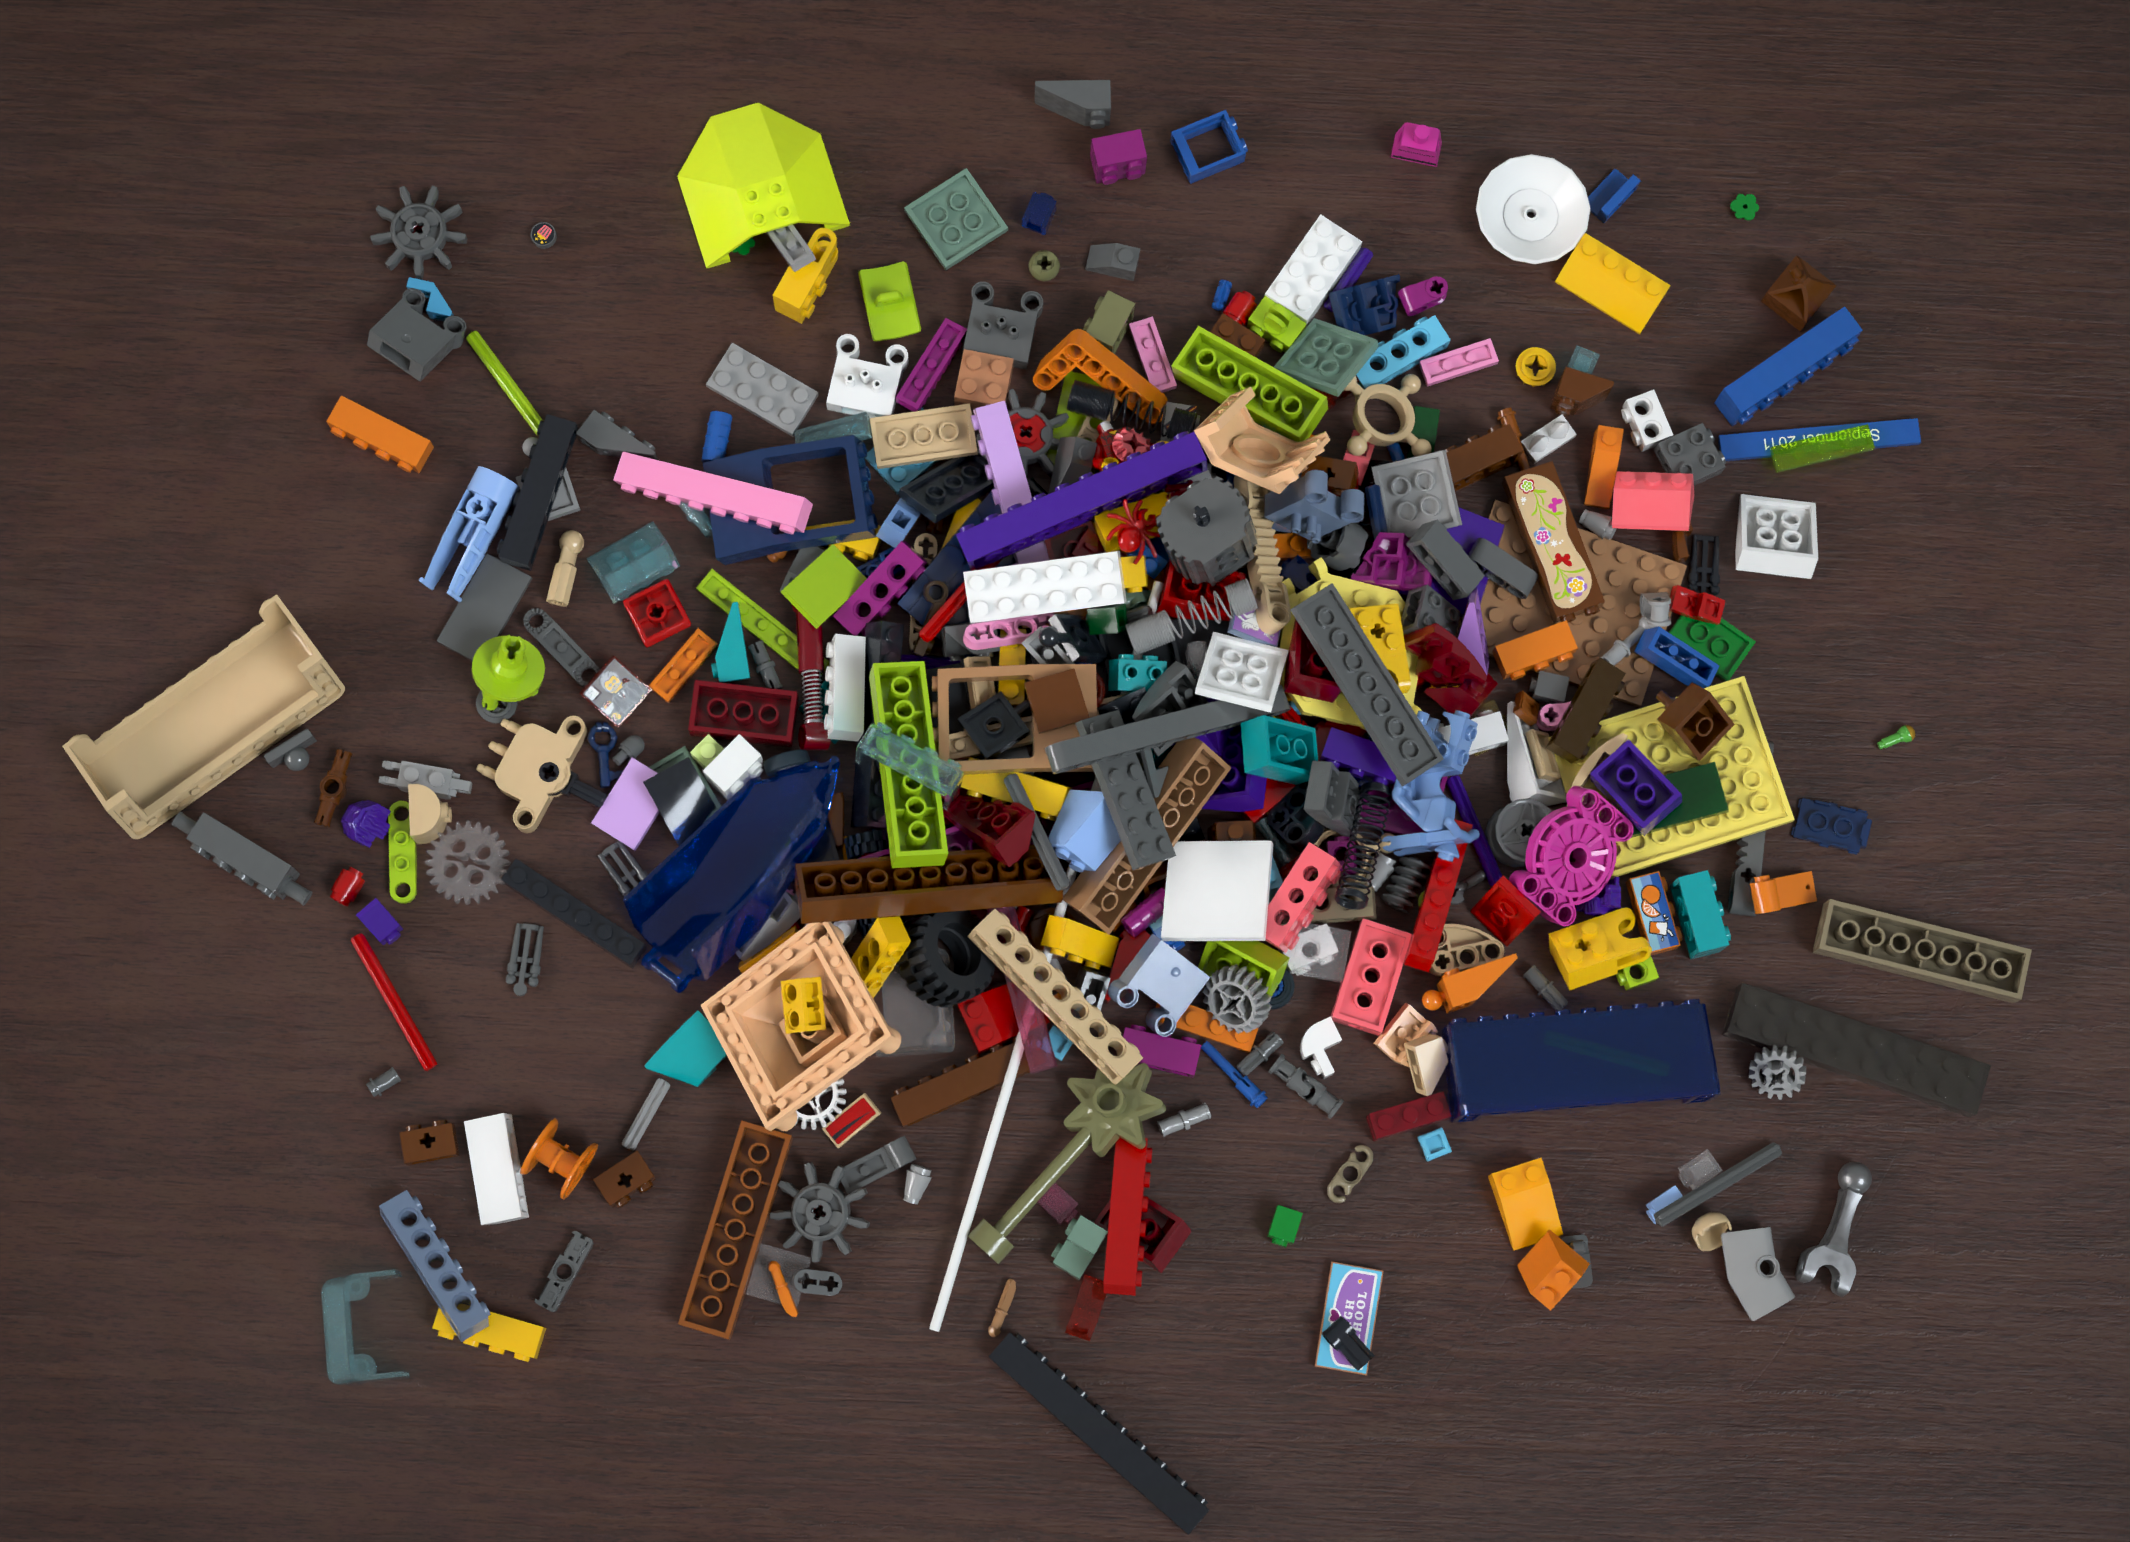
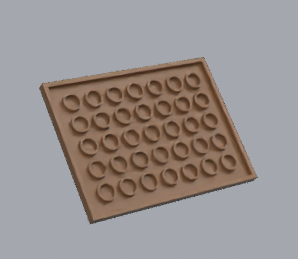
M1495 500L1488 519L1505 526L1499 548L1533 570L1510 505ZM1578 528L1605 603L1599 608L1600 612L1591 616H1585V613L1575 616L1576 620L1568 623L1578 647L1576 652L1572 654L1573 658L1563 663H1559L1558 660L1550 662V666L1541 671L1570 677L1569 684L1579 687L1591 663L1608 652L1614 646L1616 640L1624 641L1639 627V620L1643 617L1640 611L1641 593L1667 592L1670 597L1672 586H1681L1687 565L1611 539L1603 538L1602 540L1596 534ZM1488 579L1480 606L1489 656L1494 657L1492 651L1497 645L1561 622L1553 623L1538 580L1528 597L1520 599ZM1459 617L1455 637H1457L1463 617ZM1637 642L1630 648L1631 655L1624 657L1615 665V667L1626 674L1622 680L1625 682L1622 690L1617 696L1614 694L1613 699L1640 708L1654 664L1634 652L1638 644Z

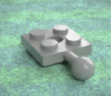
M530 437L524 441L522 448L527 456H529L532 445H537L538 438ZM567 468L565 469L548 521L580 511ZM522 475L516 477L520 492L523 486V482H521Z

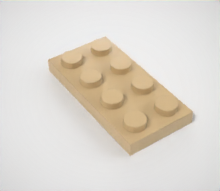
M970 403L870 418L877 469L978 455L975 432L971 421Z

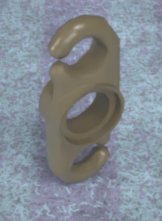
M1357 1145L1355 1147L1356 1152L1364 1151L1367 1154V1159L1364 1162L1357 1160L1356 1153H1351L1349 1159L1340 1167L1329 1183L1327 1195L1334 1203H1343L1346 1200L1345 1196H1336L1334 1188L1341 1186L1344 1189L1345 1195H1350L1352 1188L1362 1179L1372 1164L1373 1152L1368 1146ZM1351 1166L1357 1170L1358 1176L1356 1180L1347 1181L1343 1177V1170L1346 1167Z

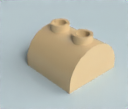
M408 784L410 836L417 844L433 842L444 832L447 823L452 822L451 807H448L447 802H441L430 788L420 784Z

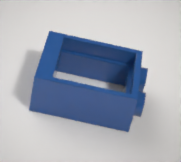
M1226 110L1171 132L1170 142L1190 184L1245 162L1246 152H1248L1247 145L1243 138L1239 139L1236 130H1238L1236 121L1233 116L1229 117ZM1221 126L1234 155L1199 169L1186 140Z

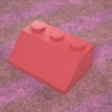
M1617 471L1613 494L1612 528L1689 531L1694 502L1693 474Z

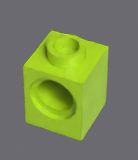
M1651 955L1643 962L1618 970V974H1616L1620 986L1624 985L1626 991L1648 984L1659 978ZM1631 967L1640 969L1642 974L1640 979L1631 977Z

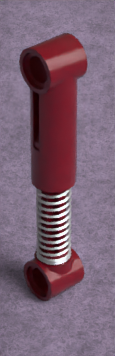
M792 604L793 611L796 612L798 671L803 676L802 684L804 685L802 687V693L804 694L802 697L804 698L803 711L805 713L803 715L805 716V721L799 729V747L801 750H828L831 739H828V730L824 729V720L822 718L824 715L821 714L823 713V710H821L823 702L820 701L823 699L820 696L823 693L820 692L822 690L820 688L822 680L819 678L822 676L820 674L824 673L822 624L816 629Z

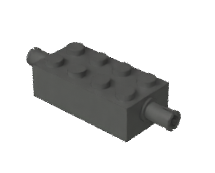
M179 812L174 818L172 826L188 834L186 839L192 843L191 849L207 860L212 856V861L228 873H231L232 870L236 871L234 875L252 887L256 883V888L272 900L276 896L284 900L287 895L304 906L311 898L313 892L295 882L300 873L291 865L203 812L197 822L186 816L183 812Z

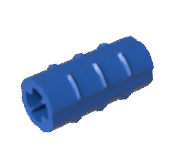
M719 411L710 412L701 459L703 463L725 458L731 430V414Z

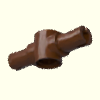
M336 750L331 771L328 770L327 776L320 782L321 795L319 801L321 803L314 823L317 825H324V827L330 828L335 807L339 806L340 801L347 794L345 784L348 776H346V772L353 755L348 751ZM332 783H338L339 790L334 794H329L327 792L328 786Z

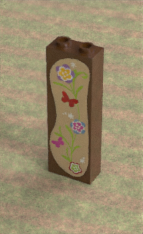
M1553 461L1505 476L1502 486L1533 570L1539 576L1537 580L1553 623L1565 620L1569 623L1576 620L1575 616L1585 613V616H1591L1600 612L1599 608L1603 606L1605 600Z

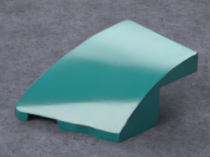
M696 1011L644 1066L647 1070L699 1087L717 1070L716 1066L727 1055L710 1022L699 1011Z

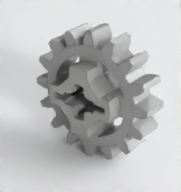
M1773 1045L1771 1051L1763 1047L1762 1055L1756 1052L1754 1060L1750 1061L1749 1078L1752 1079V1087L1759 1086L1758 1093L1762 1094L1766 1091L1770 1099L1773 1094H1777L1779 1100H1782V1096L1785 1093L1788 1097H1792L1793 1090L1799 1092L1801 1084H1805L1806 1066H1803V1058H1796L1797 1051L1795 1050L1788 1053L1787 1046H1784L1782 1050H1778L1777 1046ZM1791 1067L1793 1068L1795 1075H1792L1793 1071L1790 1069ZM1760 1069L1763 1070V1071H1762V1074L1765 1075L1764 1078H1763V1076L1761 1075Z

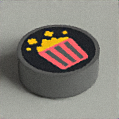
M540 222L532 228L531 239L538 248L547 249L555 244L557 233L551 224Z

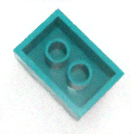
M1266 715L1241 723L1245 773L1295 785L1309 781L1312 761H1318L1315 728Z
M1708 870L1678 877L1669 887L1690 960L1721 952L1729 946L1728 941H1731V934L1728 926H1724L1721 916L1724 915L1722 903L1716 900L1714 891L1717 890L1714 877L1709 875Z

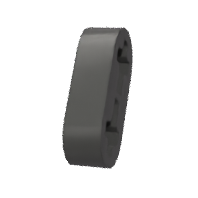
M799 1269L793 1273L791 1285L796 1291L801 1293L833 1296L841 1290L842 1280L834 1272ZM804 1273H806V1278L814 1279V1284H805L804 1288H802V1284L798 1283V1278H802ZM829 1276H831V1281L835 1282V1287H830L828 1291L827 1286H821L819 1282L820 1280L827 1281Z

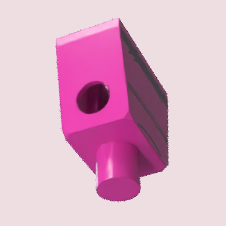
M1404 123L1395 134L1391 158L1437 167L1442 145L1440 130L1426 125Z

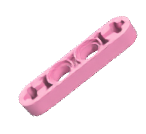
M1046 613L974 623L966 627L963 642L966 647L972 650L1022 644L1040 626L1043 628L1049 627L1045 624L1049 623L1048 620L1054 614ZM1026 625L1032 632L1029 634L1021 633L1018 627ZM1002 629L1007 633V636L1003 638L997 637L993 631ZM975 634L976 637H980V639L976 640L975 637L971 635Z

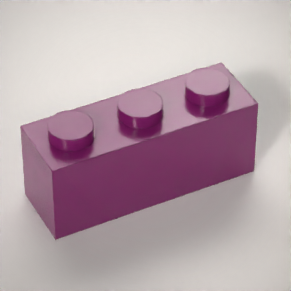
M1131 1025L1130 1028L1125 1027L1123 1038L1128 1043L1134 1044L1143 1057L1137 1065L1146 1063L1152 1069L1194 1078L1201 1045L1196 1044V1039L1182 1036L1181 1040L1171 1038V1035L1162 1037L1157 1033L1145 1032L1146 1028L1138 1025Z

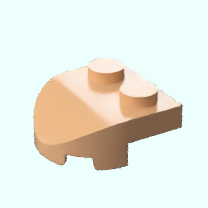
M1405 1003L1374 1044L1394 1062L1410 1067L1404 1043L1431 1033L1436 1035L1438 1031L1432 1022L1427 1021L1410 1004Z

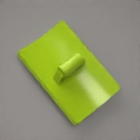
M902 261L889 266L863 269L858 272L873 341L896 339L921 332L906 262Z

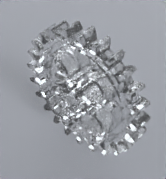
M467 820L464 828H462L459 822H456V830L446 826L448 834L444 835L438 832L437 834L441 840L439 842L431 841L435 850H427L432 859L426 860L425 863L428 866H432V869H429L426 873L428 876H435L430 883L432 885L440 884L436 891L440 894L446 890L445 898L447 900L454 895V902L456 904H459L462 898H464L466 905L470 904L471 898H474L477 904H480V896L482 895L489 900L488 892L490 890L498 893V889L495 886L497 883L505 885L501 880V875H504L507 870L503 868L504 866L511 865L509 860L503 858L510 854L508 850H501L506 845L505 841L496 842L500 836L499 833L495 832L490 835L491 827L487 826L482 830L480 822H477L474 828H472L469 820ZM456 842H465L464 851L460 853L453 852V846ZM482 848H489L491 851L490 856L484 860L479 859L478 852ZM446 856H453L463 861H468L470 857L475 864L488 865L490 869L485 870L475 865H468L466 868L462 862L447 860ZM449 867H458V873L455 877H446V870ZM477 872L482 873V882L472 884L470 881L472 875Z

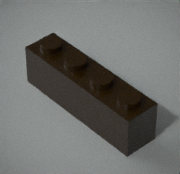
M1601 657L1592 662L1546 748L1571 764L1579 759L1583 760L1590 749L1588 743L1591 737L1595 738L1602 727L1599 724L1603 716L1606 717L1613 707L1611 700L1614 694L1617 696L1625 684L1622 680L1626 673Z

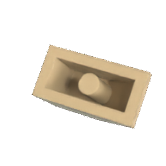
M1431 1033L1404 1043L1415 1090L1417 1093L1425 1096L1432 1095L1448 1063L1446 1054L1448 1053V1046L1441 1036Z

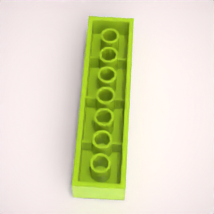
M925 662L873 663L869 681L892 868L943 866L948 856Z

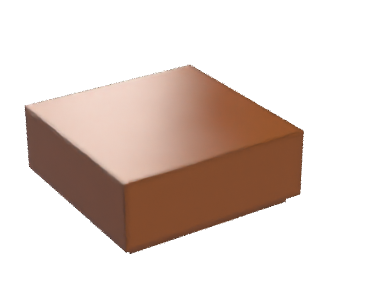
M1523 690L1516 693L1513 713L1529 726L1536 724L1539 704Z

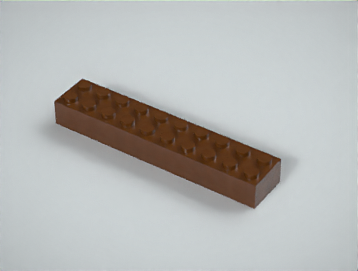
M1029 845L1028 851L1010 867L996 860L984 849L949 851L943 866L892 868L890 856L795 864V889L801 924L1062 903L1063 890L1057 891L1034 845Z

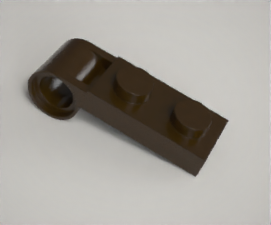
M929 581L923 587V597L927 602L931 603V607L922 628L943 606L947 599L948 588L941 581ZM933 585H938L942 590L940 598L936 600L932 599L929 595V589ZM918 635L912 652L920 656H924L925 652L930 653L935 639L925 642Z

